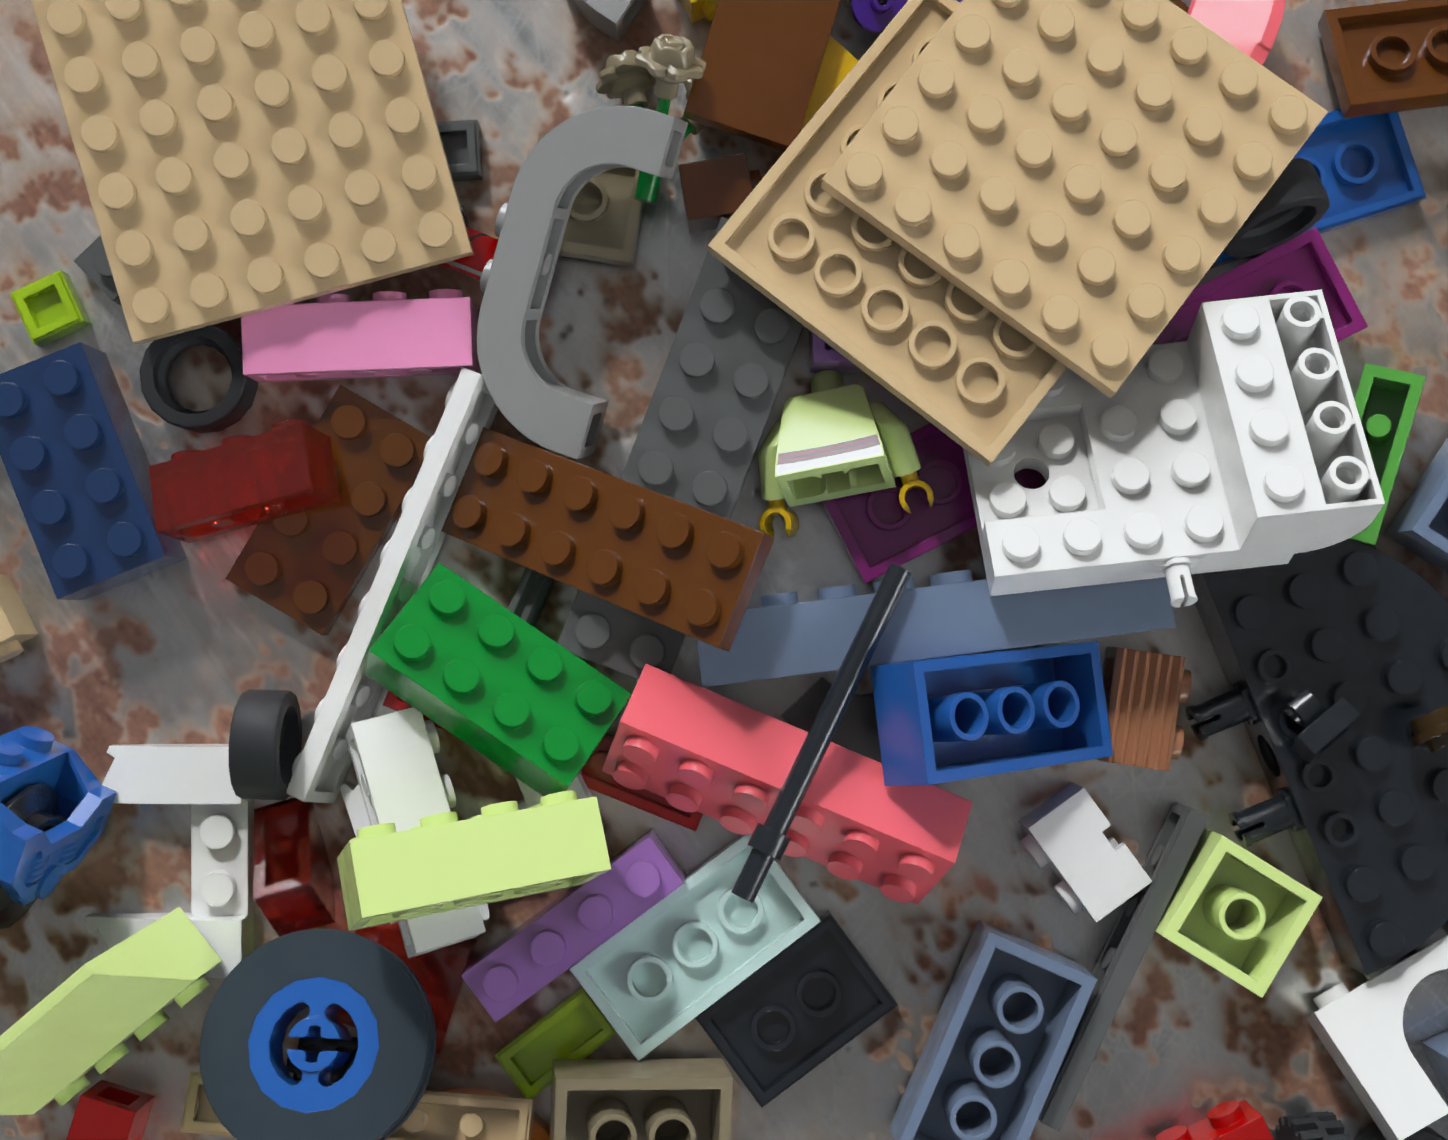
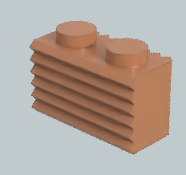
M1106 647L1102 676L1113 756L1097 758V760L1170 771L1171 759H1179L1184 743L1183 727L1176 725L1179 703H1186L1188 701L1192 686L1191 671L1184 669L1186 657L1120 647Z

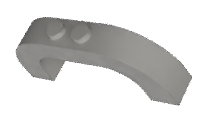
M618 105L591 109L565 120L546 134L529 153L517 174L508 203L502 205L496 218L495 235L499 237L494 258L486 263L480 279V290L484 292L477 323V353L484 382L499 410L519 432L544 448L577 460L594 454L609 401L577 391L562 383L545 363L539 343L540 322L571 208L583 186L596 175L610 169L633 168L672 180L688 126V122L677 117L642 107Z

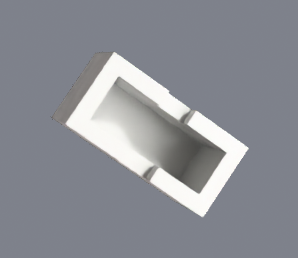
M1071 782L1018 821L1027 833V836L1020 840L1021 844L1040 868L1049 864L1061 880V882L1054 886V889L1074 915L1083 910L1086 915L1097 923L1152 882L1126 844L1123 842L1118 844L1114 837L1109 839L1105 837L1103 831L1111 826L1110 822L1086 789L1078 784Z

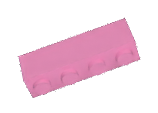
M456 289L429 291V299H407V294L403 292L381 291L372 294V301L351 302L349 295L330 293L316 297V303H292L241 317L243 375L260 383L459 375L462 367L481 374L477 353L478 306L471 297H463V291Z

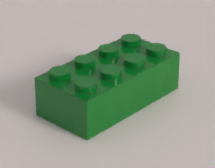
M441 563L437 564L368 652L365 675L542 796L568 790L632 695Z

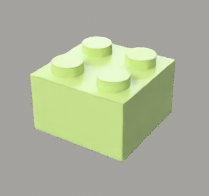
M1204 828L1155 931L1263 998L1323 897L1225 836Z

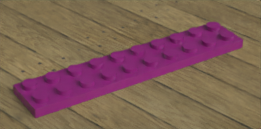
M1314 227L1294 239L1194 288L1152 345L1187 341L1202 302L1321 289L1337 342L1367 328L1368 325L1317 228ZM932 423L910 433L921 465V469L917 470L919 480L927 483L933 491L934 502L931 508L926 491L918 487L912 488L906 494V503L910 508L911 514L907 513L899 502L900 489L903 487L900 477H894L896 487L821 501L863 584L885 574L890 564L900 566L977 527L963 447ZM1022 469L1014 474L1015 480L1021 486L1028 489L1040 488L1046 483L1043 475L1034 469Z

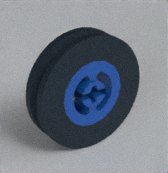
M324 928L292 932L265 943L246 956L229 973L214 995L203 1023L200 1038L199 1058L203 1086L214 1113L222 1125L237 1140H386L408 1119L418 1105L428 1085L436 1052L435 1020L431 1004L421 982L411 968L389 949L365 937L343 930ZM307 1007L310 1009L308 1017L296 1023L289 1032L288 1037L301 1039H318L323 1037L333 1040L352 1041L347 1027L340 1023L336 1017L341 1007L350 1014L357 1028L358 1049L354 1063L343 1078L334 1084L330 1083L331 1073L345 1064L350 1057V1053L322 1051L318 1054L315 1051L287 1049V1055L291 1063L302 1071L300 1082L291 1077L284 1063L282 1043L287 1027L296 1015Z

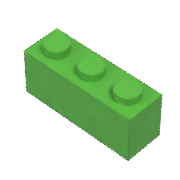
M1365 363L1355 403L1385 504L1368 527L1349 539L1367 544L1376 549L1422 396L1426 376Z

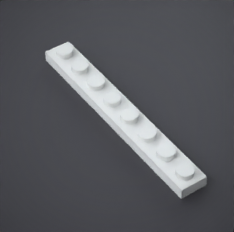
M462 367L457 381L447 393L445 400L446 408L435 434L428 440L425 446L424 461L413 487L408 490L403 499L402 514L392 538L382 549L380 567L370 591L360 602L357 622L347 645L343 647L338 655L333 680L326 696L316 708L314 714L315 723L305 747L293 763V776L288 785L287 794L303 802L335 803L340 787L352 762L345 735L351 723L370 719L383 686L365 675L368 652L429 576L446 536V533L441 532L480 434L483 427L490 429L497 413L498 407L487 389L482 374Z

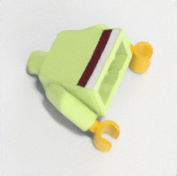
M823 370L817 372L810 379V394L791 397L783 403L781 420L773 425L757 454L762 500L768 501V509L760 516L759 528L761 532L774 537L773 520L778 514H781L785 519L787 537L795 536L799 530L798 516L791 509L785 508L784 499H786L789 507L893 488L896 487L894 477H900L903 487L900 489L899 502L907 513L911 514L910 508L906 503V494L912 488L918 487L926 491L930 508L934 502L933 491L930 486L924 481L919 480L917 470L921 469V465L907 425L883 402H869L863 386L858 384L844 386L843 376L837 371Z

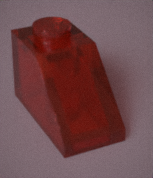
M297 798L254 809L253 899L279 937L335 922L334 876L313 802H303Z

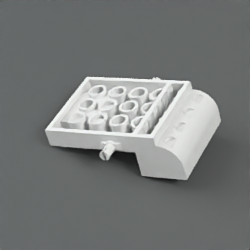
M1322 289L1202 302L1188 340L1185 342L1151 345L1111 398L1067 367L989 467L963 448L990 596L1166 577L1171 606L1180 607L1183 602V606L1186 607L1198 601L1191 574L1288 564L1296 553L1325 548L1358 534L1372 523L1385 504ZM1022 469H1034L1043 475L1046 483L1040 488L1028 489L1021 486L1015 480L1014 474Z

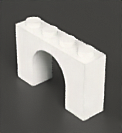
M1442 927L1415 948L1416 954L1400 963L1396 961L1376 972L1365 975L1368 982L1349 992L1344 983L1341 982L1317 996L1313 1001L1319 1010L1306 1017L1386 1140H1404L1448 1114V1106L1411 1053L1403 1030V1011L1407 998L1413 988L1425 977L1448 974V935Z

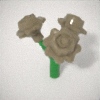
M661 34L653 40L651 46L640 47L639 52L625 50L620 55H610L606 61V68L599 73L601 80L596 84L595 88L597 93L606 94L609 99H623L625 106L646 108L648 102L645 92L655 86L654 94L658 97L656 111L668 115L670 101L677 97L679 83H684L687 91L685 96L688 101L694 79L703 78L707 63L695 57V48L689 39L672 36L671 34ZM683 116L680 118L688 122L684 139L690 133L696 135L705 126ZM640 171L634 199L656 204L662 177Z

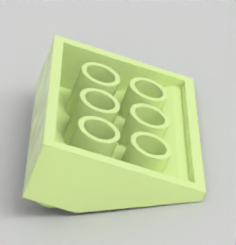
M180 907L85 963L0 1035V1115L34 1114L54 1099L60 1107L64 1106L91 1084L85 1074L95 1067L101 1075L130 1052L124 1044L127 1039L135 1034L141 1042L168 1021L170 1017L164 1011L168 1005L175 1001L182 1008L210 986V983L204 976L222 962V959Z

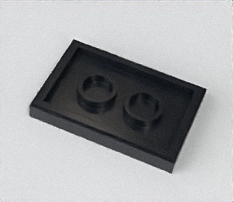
M829 910L819 917L821 922L695 1017L761 1108L898 1006L892 994Z

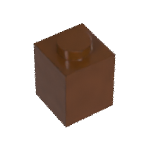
M746 153L678 164L689 234L717 229L721 217L730 219L761 181L759 169L749 171Z

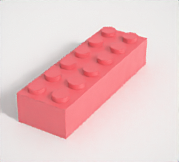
M645 663L619 722L602 771L612 775L614 780L624 787L633 790H648L666 798L667 802L678 810L700 812L718 820L725 829L733 833L749 835L753 834L758 822L764 825L808 732ZM831 742L786 834L791 840L784 854L796 858L806 857L825 865L830 873L846 880L858 879L877 887L884 896L893 901L901 903L912 902L918 905L955 864L973 802L934 785L885 786L882 763Z

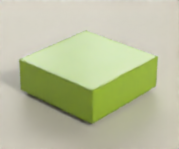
M62 270L10 293L32 343L39 347L45 346L91 324L69 274Z

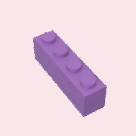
M653 828L609 859L611 870L583 885L571 887L470 962L461 976L495 1023L684 884L685 872Z

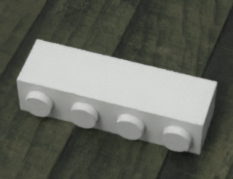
M412 707L351 723L345 737L370 825L395 823L396 832L411 830L414 827L420 826L421 818L438 813L451 812L450 809L456 807V796L451 779L448 774L440 776L434 754L440 752V743L436 727L431 719L424 721L422 713ZM482 904L398 921L408 958L482 934L486 931L483 921L489 919L488 904Z

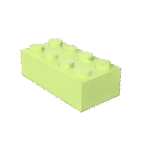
M569 790L543 796L540 798L541 804L531 806L528 809L519 810L517 801H506L482 807L481 815L467 820L458 821L457 812H444L423 817L420 819V826L406 831L396 832L395 823H382L358 829V837L351 839L337 858L348 930L352 931L583 885L611 870L597 796L578 799L576 790Z

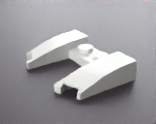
M229 744L110 745L107 753L115 759L102 785L117 791L113 803L191 805V913L185 914L222 959V962L204 977L226 978L246 956L254 951V799H242L235 795L229 773ZM90 913L85 916V925L89 933L99 929L108 949L168 913Z

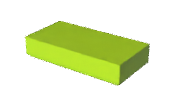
M580 986L498 1049L494 1056L526 1099H532L552 1083V1059H584L617 1034V1032L585 989Z

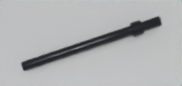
M895 564L889 565L764 825L758 822L747 844L753 848L731 891L733 894L753 903L774 859L781 861L791 840L786 834L912 575L908 570Z

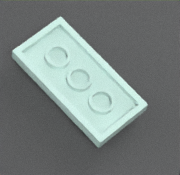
M752 834L740 835L685 877L682 886L570 967V971L638 1061L821 922L819 916L776 859H774L753 903L731 892L753 848L747 845Z

